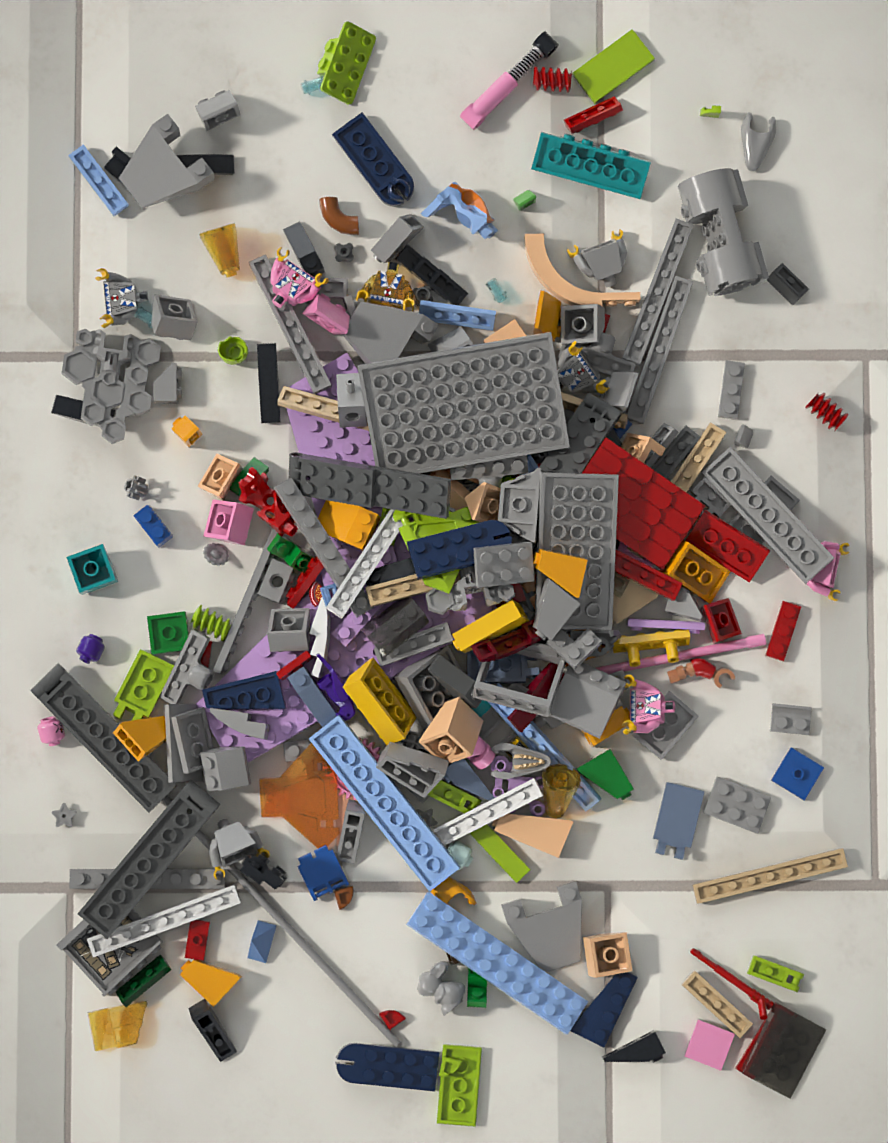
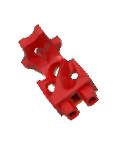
M251 467L247 476L239 482L241 489L239 501L258 507L261 511H257L256 514L262 520L268 523L280 535L287 534L293 537L298 530L297 526L294 525V519L276 491L267 485L269 480L264 472L260 475L257 470ZM269 497H272L274 499V503L272 505L267 504V500Z

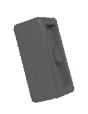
M783 263L767 279L791 305H794L809 290Z

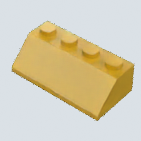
M371 658L348 677L343 688L366 717L369 724L378 733L379 737L388 745L390 742L396 743L406 738L416 716L376 660Z

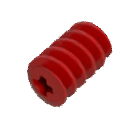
M537 66L534 67L533 86H536L537 91L540 90L541 86H543L544 91H547L550 86L552 92L555 91L556 87H558L559 92H562L564 87H566L567 93L570 92L572 70L569 74L568 69L565 68L563 73H561L560 68H557L554 73L552 67H550L546 73L545 67H542L540 72H538Z
M817 393L805 408L813 407L811 414L818 412L816 418L824 417L822 424L829 422L828 429L835 427V432L846 420L848 413L841 415L842 408L835 410L837 403L830 405L831 398L824 400L826 393L820 395Z

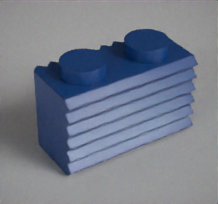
M146 505L133 515L158 548L173 538V534L150 505Z

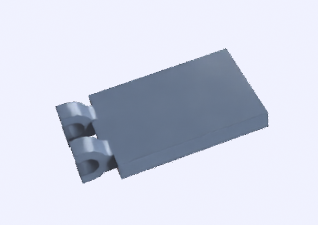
M473 650L466 653L467 675L476 681L482 662L479 661ZM515 653L492 661L484 683L518 684L526 683V678L535 679L539 675V667L528 668L527 660L537 661V659Z
M666 782L653 839L658 840L656 854L664 855L666 845L676 847L674 858L683 860L685 847L691 848L704 791Z

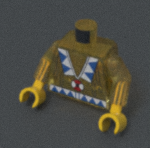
M388 262L387 271H378L377 275H372L357 293L356 301L359 298H363L366 303L368 300V303L403 310L411 307L412 311H414L413 290L410 283L405 280V276L398 274L399 264Z

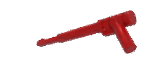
M692 948L690 951L692 955L745 992L752 1001L758 1004L761 1020L768 1018L767 1010L772 1008L774 1005L773 1001H770L767 997L765 998L756 989H752L720 965H716L703 956L700 951Z

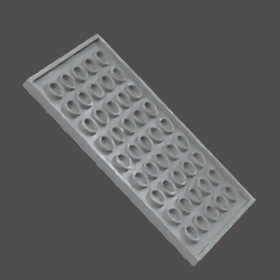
M551 332L357 365L375 466L419 474L570 447Z

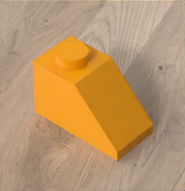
M186 416L177 418L172 424L173 427L171 429L188 447L203 435L200 429Z

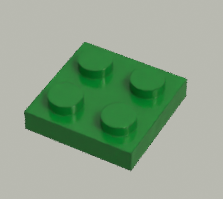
M186 612L147 616L151 654L182 651L189 636Z

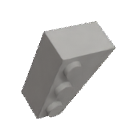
M390 742L380 753L376 768L425 798L445 776L449 760Z

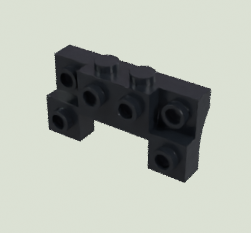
M262 853L259 855L254 854L253 856L248 855L242 862L243 867L240 871L259 885L266 882L276 890L287 879L285 876L286 872L278 865L275 868L268 864L270 860Z

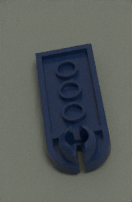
M363 112L332 134V137L384 204L392 207L404 204V199L395 191L396 188H398L407 201L411 198L414 192L412 177Z
M488 520L407 541L417 580L475 565L474 548L512 543L508 527L500 521Z
M349 1043L340 1049L336 1059L354 1061V1064H341L340 1062H335L339 1076L349 1083L435 1092L440 1052Z

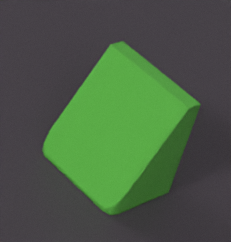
M527 190L515 197L513 201L519 211H522L536 202V195Z

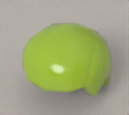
M229 336L226 340L219 342L217 351L225 363L237 365L246 359L248 347L246 342L240 337Z

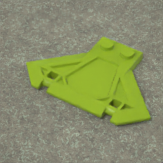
M468 506L454 512L449 511V517L446 519L395 510L393 514L394 521H401L403 524L398 529L406 546L407 541L480 523L472 520ZM410 517H412L413 520H414V521L411 522V523H410V521H409V519H408V518H410ZM460 569L423 578L422 580L425 585L450 594Z

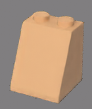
M460 697L454 698L443 704L420 738L419 743L433 756L449 760V764L473 755L484 720Z

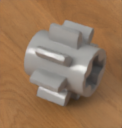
M135 475L133 479L129 478L124 486L125 491L128 492L127 497L139 500L140 497H145L148 493V485L145 484L146 479Z

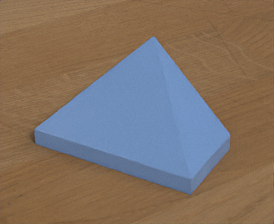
M257 921L247 958L263 963L267 962L277 925Z

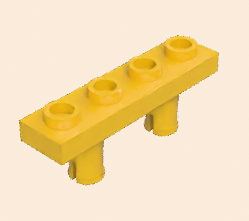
M677 629L673 632L658 631L654 634L621 635L613 643L614 647L612 649L613 653L628 652L630 667L640 666L639 651L666 648L668 662L675 663L679 661L677 647L690 644L689 630Z

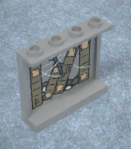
M133 909L118 927L142 918ZM83 919L56 945L74 961L103 993L102 996L104 997L107 994L111 996L119 989L117 985L121 981L125 983L133 976L131 971L136 967L140 969L147 963L145 958L150 954L154 956L162 948L160 944L163 941L156 934L93 957L87 939L101 933Z

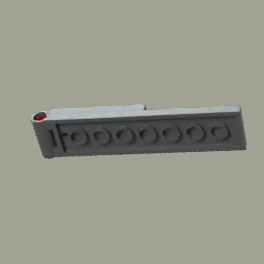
M589 392L566 425L570 447L550 451L539 468L542 469V472L582 473L604 439L608 437L620 419L622 411ZM538 525L536 543H532L533 552L538 544ZM509 530V536L512 538L511 544L530 542Z
M299 452L289 454L288 479H293L303 496L368 508L377 506L445 519L449 517L451 479L307 455Z
M59 663L30 690L148 813L177 786L175 782L168 783V775L148 755L139 762L113 734L119 724Z
M190 780L77 914L108 939L220 806V803ZM188 809H192L191 814L187 813Z

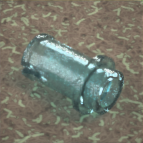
M323 76L309 81L304 80L301 83L303 93L310 95V92L320 89Z
M496 278L491 279L485 284L494 296V301L501 303L507 299V292L503 291Z
M141 306L137 310L135 317L148 324L149 328H152V313Z

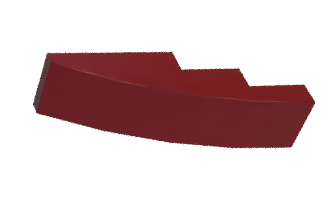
M550 662L526 687L528 691L525 694L547 699L558 665ZM515 709L507 719L519 732H523L537 714Z

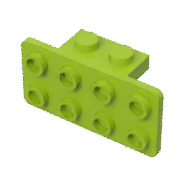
M349 21L344 22L339 37L329 39L324 48V56L319 61L317 74L324 77L320 90L347 105H351L374 47L376 36Z

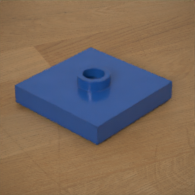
M790 747L771 781L805 801L824 767Z

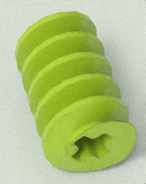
M202 605L196 609L190 624L193 622V628L195 629L200 626L201 632L207 629L208 635L214 632V638L216 639L221 635L222 642L226 640L232 626L230 625V618L223 621L222 614L216 618V611L209 615V608L203 612Z

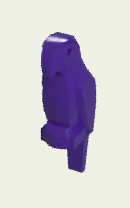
M317 653L316 656L330 672V674H325L318 680V687L326 690L329 698L340 707L339 712H336V716L340 715L347 721L355 715L353 700L343 688L345 682Z

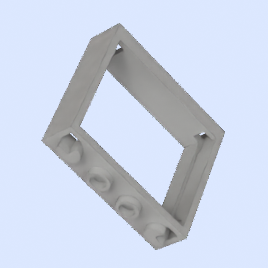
M536 642L517 652V654L558 664L547 699L484 683L492 661L482 662L474 685L473 698L549 717L566 665V661L550 646Z

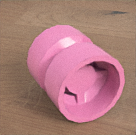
M478 736L473 755L467 757V759L478 770H482L492 763L496 754Z

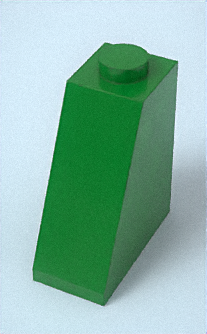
M611 749L576 768L581 775L615 799L621 798V800H624L632 795L630 791L634 790Z

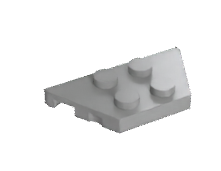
M537 468L526 475H520L514 480L502 483L500 490L498 521L504 523L509 530L532 543H536L541 468Z

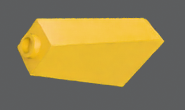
M511 600L453 633L454 640L452 642L458 651L467 653L472 650L471 645L487 638L491 641L529 622V619L521 604Z

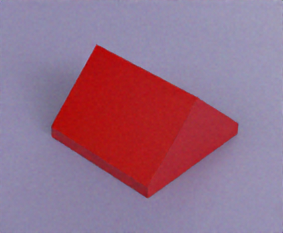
M729 598L701 607L713 644L742 634Z

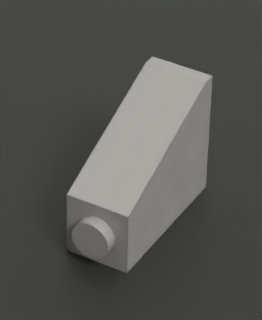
M412 214L399 217L371 249L374 253V258L381 263L390 262L424 226Z
M548 578L544 581L533 627L537 629L535 633L543 640L546 637L552 640L580 605L577 600Z

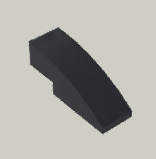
M60 395L55 396L52 414L87 424L81 419L83 401ZM111 409L110 416L113 418L115 410Z

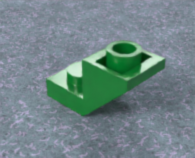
M278 533L267 548L270 553L284 559L290 567L303 573L306 572L307 566L313 558L311 554L292 540Z
M468 968L467 1007L486 1008L487 980Z

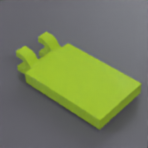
M140 649L114 699L119 704L113 716L121 720L125 710L135 714L132 720L143 719V716L149 718L174 665Z

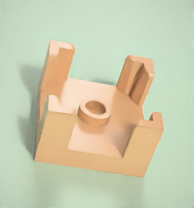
M627 433L620 446L643 463L651 450L662 456L666 449L651 437Z

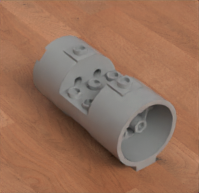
M731 168L712 170L681 182L678 185L683 203L681 214L685 218L686 223L703 224L702 233L706 236L708 242V252L702 254L696 262L697 270L704 278L708 295L711 296L713 293L714 296L726 295L741 291L743 288L748 287L750 283L754 286L765 282L769 276L759 242L754 243L752 241L743 242L735 215L736 212L742 211L748 206L739 170Z

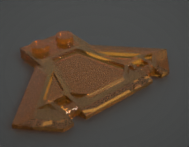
M312 743L280 777L259 779L261 817H283L317 848L324 845L328 847L340 834V827H334L333 820L339 819L337 774L334 770H330V765ZM318 763H322L323 770H318ZM322 820H326V827H321Z

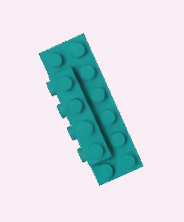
M541 132L531 169L641 199L651 162L629 155L630 151L619 149L618 152L611 150L612 147L606 144H601L599 147L593 145L591 140L582 139V142L577 141L573 135L564 134V137H559Z

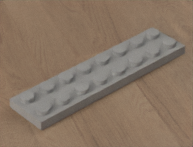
M731 447L702 471V474L805 584L835 559Z

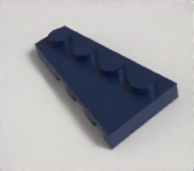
M629 972L615 974L589 1007L581 1014L570 1031L604 1048L638 977Z

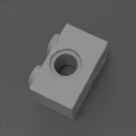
M272 559L258 595L278 604L281 601H285L288 590H286L289 583H293L296 576L294 568ZM276 577H281L283 579L282 586H273V580Z

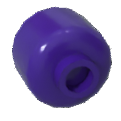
M89 634V636H84L81 639L76 652L80 656L79 659L90 664V662H97L100 659L105 646L100 637Z

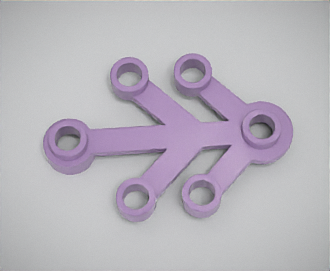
M499 755L494 758L490 767L492 771L498 770L499 772L509 773L512 770V762H509L505 756ZM497 763H504L503 768L498 769ZM519 776L507 779L509 781L508 791L533 778L536 781L540 778L543 779V784L539 785L540 788H543L546 785V780L543 776ZM496 777L495 786L492 790V795L495 798L498 797L495 795L497 789L502 791L501 795L504 794L502 789L503 779ZM534 800L528 803L532 815L539 817L545 813L543 802ZM541 806V811L535 812L534 808Z

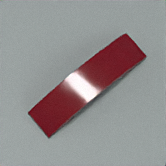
M533 619L522 624L521 629L492 641L487 638L471 645V648L480 662H490L513 655L542 638L535 633L537 629L533 627L535 620Z

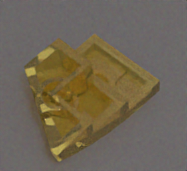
M147 1001L131 1003L127 1007L119 1005L87 1012L94 1051L137 1044Z

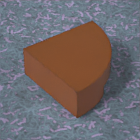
M353 886L334 891L339 910L345 908L351 902L354 892Z

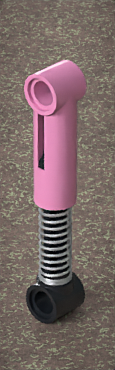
M546 31L536 38L532 44V50H529L527 55H524L525 57H522L520 62L513 66V69H510L508 73L504 72L474 103L470 104L461 113L460 118L473 130L478 128L486 116L518 86L517 80L520 81L519 78L522 79V76H525L524 74H527V71L529 72V69H532L531 67H534L536 62H539L543 57L548 58L557 49L559 44Z

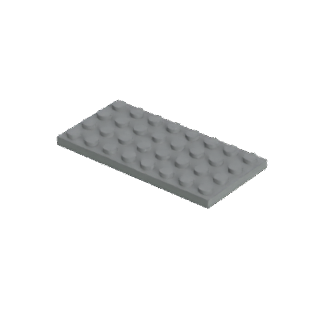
M540 472L537 553L540 548L588 560L579 598L569 594L580 605L561 629L587 630L589 628L590 630H612L619 479L617 474ZM536 570L535 616L544 581L548 578L539 570Z

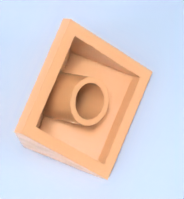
M216 454L198 487L224 501L232 483L243 468L239 463Z
M483 482L465 497L472 520L478 522L498 521L501 488Z

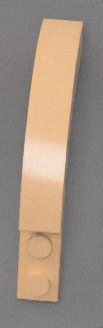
M525 234L526 255L535 276L553 296L571 306L599 304L603 307L602 304H606L607 307H614L617 304L636 306V303L640 302V292L599 293L573 286L562 278L552 266L546 253L544 234Z

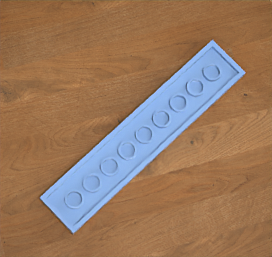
M340 715L309 738L429 892L460 869L459 864L391 778L376 768V759Z
M429 891L406 924L566 1035L570 1032L588 1003L587 1000Z

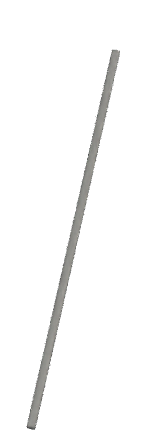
M167 795L162 801L168 807L172 799ZM199 830L195 836L210 850L211 841ZM233 864L226 866L225 868L396 1047L401 1041Z

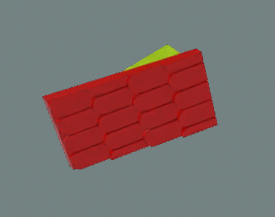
M608 438L604 439L582 472L585 474L619 475L616 539L662 570H664L706 507Z

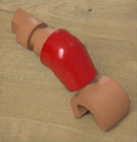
M704 658L692 659L685 667L681 665L667 672L670 683L686 679L688 675L690 677L700 676L707 679L713 678L715 685L721 688L722 684L719 682V676L723 673H727L731 680H735V675L731 670L724 667L716 669V666Z

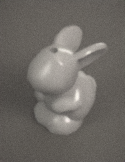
M446 961L436 963L430 971L423 973L419 977L417 990L422 996H434L435 1003L442 1005V1014L445 1016L462 1002L465 985L460 982L442 981L441 978L446 973L449 964Z

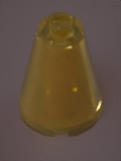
M235 223L200 233V239L221 275L225 274L226 278L237 275L236 271L240 270Z
M554 764L547 767L542 773L545 812L551 818L557 819L564 816L580 786L581 777L574 768L572 771L567 768V765Z

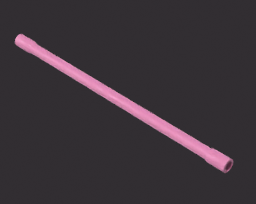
M759 634L744 639L678 651L679 661L743 648L766 645V639L764 634ZM667 654L640 659L641 664L637 667H630L629 661L596 667V669L612 674L621 670L625 672L669 662Z

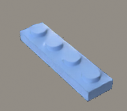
M84 144L68 155L113 216H116L129 206Z
M424 300L420 301L419 314H424L436 323L492 331L494 329L496 311Z

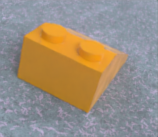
M540 290L533 335L551 332L552 340L555 342L556 337H560L561 326H558L559 318L561 319V301Z
M326 500L318 520L329 537L363 551L376 530L380 516L361 506Z
M684 540L664 570L659 569L660 572L682 582V587L688 589L709 604L713 601L731 572Z

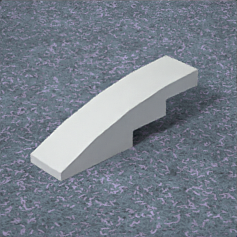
M322 597L309 634L316 636L310 655L317 657L316 654L319 653L327 661L331 619L330 611L326 609L327 606H325ZM318 657L311 675L321 679L325 665Z

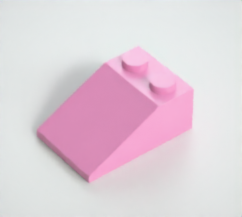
M322 293L321 295L317 294L313 300H310L302 313L333 335L347 334L350 315L345 313L346 309L339 304L335 306L330 302L331 299Z

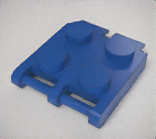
M327 845L314 850L316 855L314 859L311 852L298 858L301 865L297 867L314 901L328 892L330 894L333 893V890L338 887L349 885L333 849L329 851ZM339 880H343L342 882L331 887V884ZM327 887V889L315 894V892Z

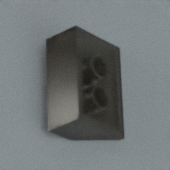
M411 597L394 602L360 630L382 657L385 658L427 625L429 620Z

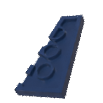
M277 671L202 689L206 709L287 708L280 679L276 674Z

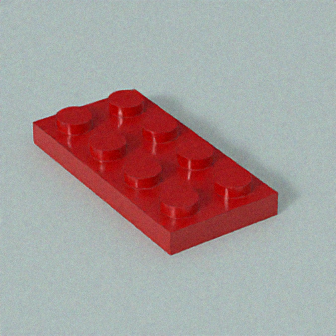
M704 510L685 540L749 583L770 553V549L707 510Z

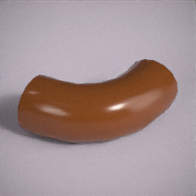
M323 197L319 199L322 217L331 228L342 234L359 235L358 216H347L342 213L337 197Z

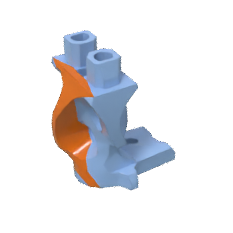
M453 182L444 191L439 193L437 198L421 213L422 216L428 218L431 215H435L440 209L453 204L456 209L457 218L461 224L470 229L472 234H480L484 239L491 238L498 231L492 224L495 220L489 215L482 198L471 189L461 188L456 182Z

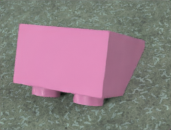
M213 500L204 537L232 544L245 545L254 508L236 502Z

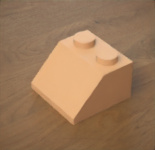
M627 932L583 937L589 976L598 978L632 971Z

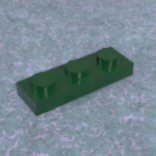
M160 954L116 991V994L121 1003L127 1007L172 969Z

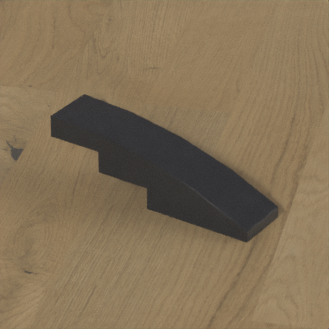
M177 155L186 168L203 158L214 175H233L235 173L234 155Z
M406 245L395 258L403 267L450 304L460 305L468 295V292L445 272L438 269L425 257H422L410 245Z
M276 343L257 344L261 423L280 422V406L277 404L279 398V378Z

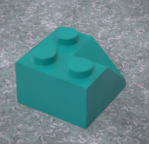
M103 544L67 557L76 586L82 595L118 582L113 565Z

